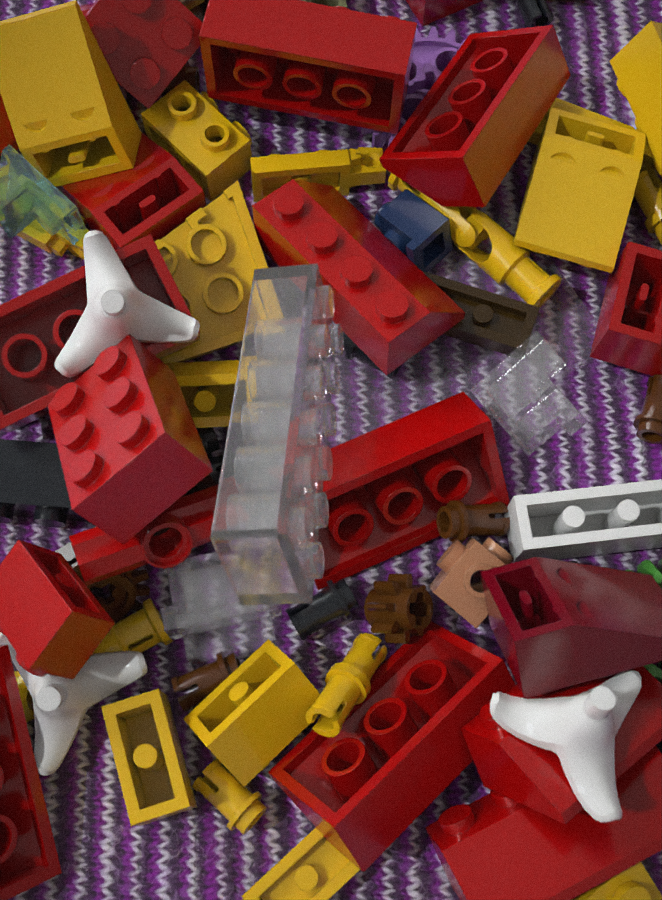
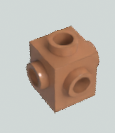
M469 537L464 544L456 540L438 560L436 565L442 570L430 583L429 587L434 594L477 629L488 616L482 579L475 584H470L471 576L478 570L485 571L510 564L514 557L490 537L483 544H480L472 537Z

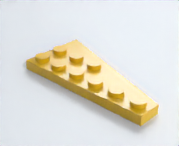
M238 180L203 209L199 208L187 217L184 223L165 237L155 241L192 317L200 323V340L160 359L163 363L185 362L288 326Z

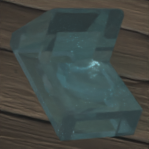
M9 144L2 150L0 161V224L9 238L15 237L36 219L49 234L53 236L59 231L74 245L88 232L77 206Z

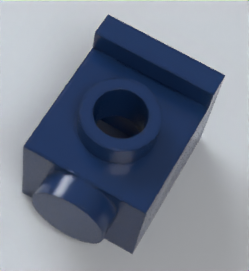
M405 189L391 202L385 203L375 216V226L421 271L429 272L453 250L449 219L408 189Z

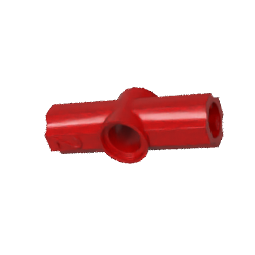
M235 479L179 498L124 545L98 527L69 536L83 580L86 586L147 564L163 569L175 567L184 562L190 555L192 548L250 528L251 520L240 487ZM169 527V530L162 535L153 536L158 530Z

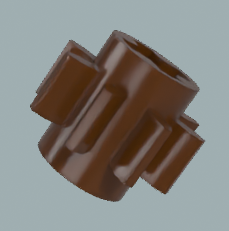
M389 574L387 581H374V588L368 593L364 604L366 620L372 626L371 632L384 633L386 643L409 644L410 635L423 636L424 629L428 627L433 617V601L428 591L425 590V584H413L412 574Z

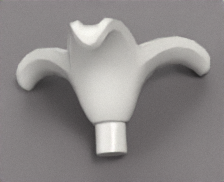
M93 230L85 234L83 238L87 306L54 363L56 370L63 376L74 377L92 367L96 358L103 350L110 346H116L129 334L143 343H186L197 338L200 328L198 320L141 292L135 286L114 247L103 232Z
M0 632V645L8 644L12 662L20 673L33 699L35 721L34 757L40 775L47 776L53 774L60 767L74 741L85 713L90 707L147 673V664L141 652L117 651L92 654L74 679L50 674L39 677L29 673L19 665L15 658L17 652L7 637Z
M627 670L620 672L597 687L574 696L524 699L502 692L493 693L490 702L492 718L515 737L556 753L575 796L593 819L599 822H611L622 818V809L615 783L614 741L622 722L640 692L642 678L638 671Z

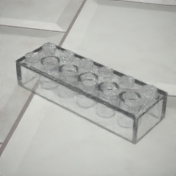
M318 264L254 269L210 539L241 605L312 603L314 579H322L324 575V551L322 543L318 542L319 528H327L329 521L328 500L326 493H323L324 481H331L333 475L332 453L330 447L327 446L328 436H335L337 430L336 410L334 404L331 403V397L340 393V372L338 363L335 362V355H343L344 339L341 324H333L332 322L335 311L332 286L323 285Z

